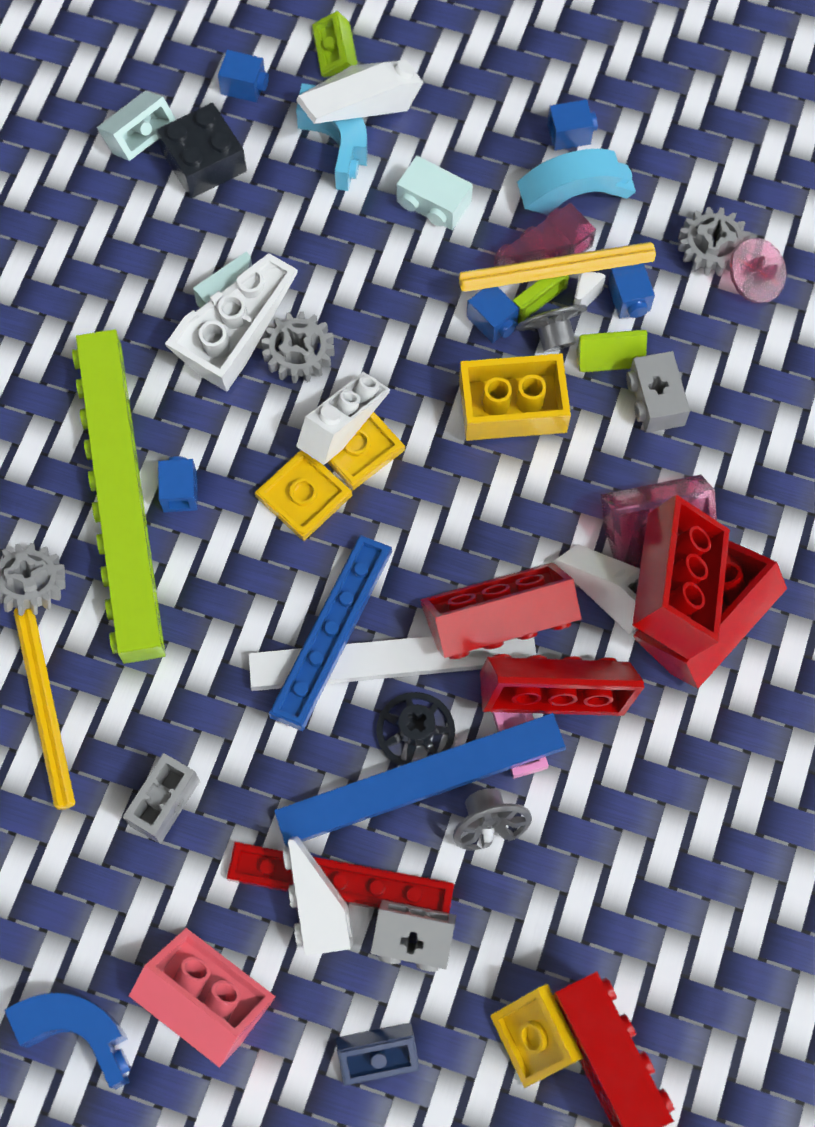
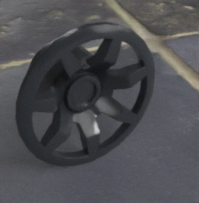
M405 693L392 699L381 711L376 728L377 740L383 753L392 762L402 766L412 762L417 746L422 745L430 755L437 754L438 752L431 741L433 735L448 734L446 745L442 751L451 749L455 737V724L452 714L439 699L426 693ZM412 700H424L433 705L427 708L424 705L413 704ZM406 701V708L399 717L389 714L396 705ZM437 709L445 716L448 727L435 725L434 714ZM385 720L398 727V733L386 741L383 736ZM403 741L407 743L406 760L394 755L389 747Z

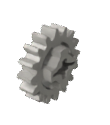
M710 207L706 208L705 215L695 211L692 219H685L678 240H680L678 251L685 252L683 261L689 262L692 260L694 262L692 270L696 271L699 267H702L706 276L709 275L711 270H715L718 276H722L724 268L731 273L734 272L737 264H743L735 259L736 255L740 258L743 256L738 251L743 254L744 251L742 249L745 250L744 257L741 260L744 262L751 245L748 243L751 235L750 232L743 231L746 224L745 221L736 223L734 221L736 213L733 212L729 216H725L724 208H720L718 214L713 213ZM714 236L716 237V239H715V243H716L715 247H713V240H712Z
M300 311L298 318L293 319L289 312L286 313V321L284 322L278 318L274 319L275 329L266 328L267 338L261 341L264 350L262 351L264 362H268L271 373L279 369V379L284 380L287 375H290L292 382L297 383L298 378L303 376L306 382H310V374L315 373L319 377L322 376L321 366L330 368V356L335 355L334 345H332L334 343L333 333H327L328 327L326 322L317 325L316 315L311 316L307 320L305 319L304 312ZM281 339L283 343L279 346V351L276 352L277 344ZM320 343V350L315 355L314 351L317 349V344Z
M30 543L27 550H22L20 544H15V552L13 553L6 549L2 550L3 559H0V604L4 603L5 612L8 613L15 607L18 608L19 616H23L26 609H31L32 613L37 615L39 606L49 610L51 609V599L60 601L61 590L66 588L65 567L64 564H59V556L57 554L49 556L48 547L46 546L40 551H36L34 543Z

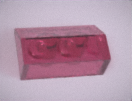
M700 474L601 494L604 527L613 558L640 569L648 513L676 494L717 521L714 488Z

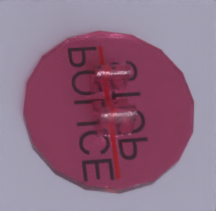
M761 238L747 239L737 245L731 255L729 265L731 281L737 292L746 300L756 304L767 303L778 297L785 286L787 275L785 261L779 250L772 243Z

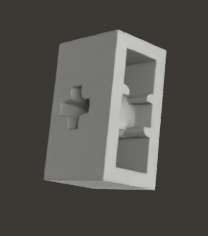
M670 351L634 358L630 371L626 373V380L629 391L635 392L637 400L634 404L635 415L638 422H643L645 433L685 426L690 409L674 352Z
M163 753L123 815L124 820L130 827L161 844L200 782L196 772Z
M382 900L378 912L371 954L378 955L379 960L386 963L399 964L401 960L416 963V967L424 971L436 972L439 968L446 969L457 915ZM410 932L418 933L416 944L409 943Z

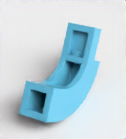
M302 83L299 95L316 85ZM297 103L298 129L327 134L339 145L340 149L335 168L336 189L349 191L351 179H357L359 165L367 166V132L363 118L314 124Z
M584 149L562 154L538 165L517 181L525 209L549 215L568 199L583 193L604 192L628 199L636 192L631 170L626 164L618 162L615 151L608 149Z

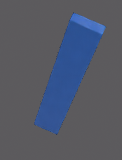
M362 535L359 536L269 712L271 719L300 731L304 730L392 554L391 546Z

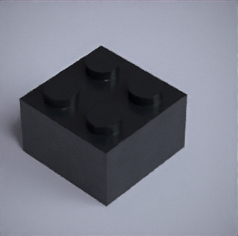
M213 102L156 129L161 152L190 199L247 172L244 149Z

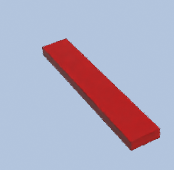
M238 842L234 843L227 874L228 881L289 892V885H294L292 870H286L283 851ZM313 857L347 904L379 909L382 900L445 913L450 912L455 883Z

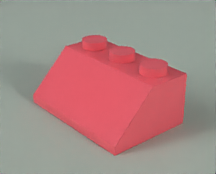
M187 928L145 964L129 994L130 998L219 1068L238 1049L276 997Z

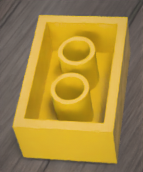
M562 353L460 361L459 384L466 441L567 433L571 413Z

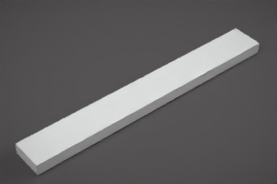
M433 636L346 644L327 684L482 669L487 657L497 654H508L512 658H528L536 655L534 637L525 640L514 638L504 641L501 647L495 649L479 648L472 650L468 656L460 659L444 658L438 651ZM302 648L249 653L252 691L282 688Z

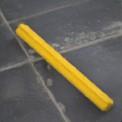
M652 242L464 271L459 273V285L461 291L467 292L648 263L655 260L656 251Z
M15 608L14 617L53 803L57 810L68 809L75 805V799L36 616L32 613L31 609H26L23 616H19L18 608Z

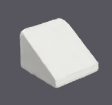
M596 272L580 273L573 305L588 306L602 292L605 274Z

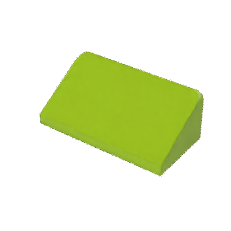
M335 11L312 24L321 76L331 77L352 65H358L350 23L342 14Z
M647 330L580 335L577 346L579 371L595 372L631 369L634 358L646 356Z

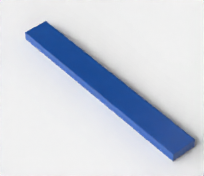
M551 713L274 811L286 847H289L288 840L292 837L298 836L304 842L566 750V746L554 714Z

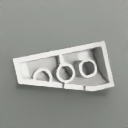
M406 60L352 65L299 95L296 101L314 124L408 111L423 81L415 72L414 67Z
M268 253L240 274L236 282L221 293L219 291L210 297L211 300L196 312L193 310L187 314L165 343L166 347L199 376L227 392L247 364L298 273L297 269Z

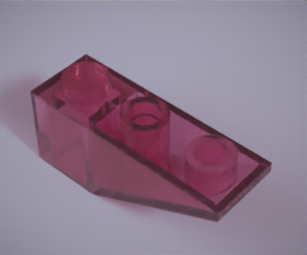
M570 202L562 209L557 208L546 217L545 221L538 226H531L526 229L521 237L511 245H503L495 254L494 267L586 252L593 247L596 228Z

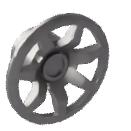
M571 305L550 310L530 317L516 327L518 331L537 329L545 353L560 350L576 344L570 318L585 312L587 306Z
M497 789L479 790L466 799L465 805L469 816L456 826L453 839L458 847L465 850L481 849L476 844H472L478 840L480 834H482L481 843L483 848H487L492 844L493 833L496 832L503 839L512 841L529 828L532 816L529 809L522 805L504 804L501 793ZM516 813H520V814H522L524 817H520V816L514 817V816H515ZM506 825L512 828H520H518L515 832H512L510 829L506 827ZM463 832H468V834H466V835L461 839V834H462Z

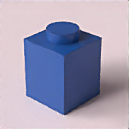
M227 50L218 73L221 95L257 103L260 92L266 90L269 80V73L265 72L264 59Z
M587 99L550 105L547 126L554 151L591 145L593 131H597L598 123L596 113L594 111L590 112Z
M644 263L612 268L607 286L619 319L629 316L631 318H638L650 312L655 293Z
M499 287L482 289L467 301L466 317L492 343L500 337H508L517 328L519 307Z
M174 456L168 458V460L158 461L159 501L163 512L198 510L197 471L193 459Z

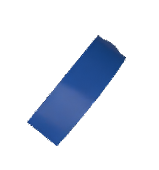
M47 993L27 998L4 1009L20 1046L30 1048L53 1035L75 1033L83 1037L91 1046L109 1088L116 1090L130 1082L126 1072L131 1070L129 1061L122 1049L116 1051L114 1047L128 1038L118 1022L99 1006L78 996L63 993Z

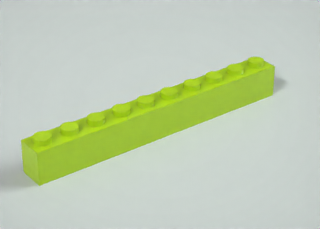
M116 329L76 335L77 349H72V357L75 369H80L81 378L76 379V387L79 399H84L85 409H80L83 429H88L89 439L84 440V448L87 460H92L94 469L88 471V479L91 491L97 492L98 502H92L95 522H101L102 533L96 534L99 554H105L106 566L101 567L103 586L109 587L111 599H105V608L108 620H114L115 632L109 633L111 650L113 654L118 653L123 664L166 657L122 345Z

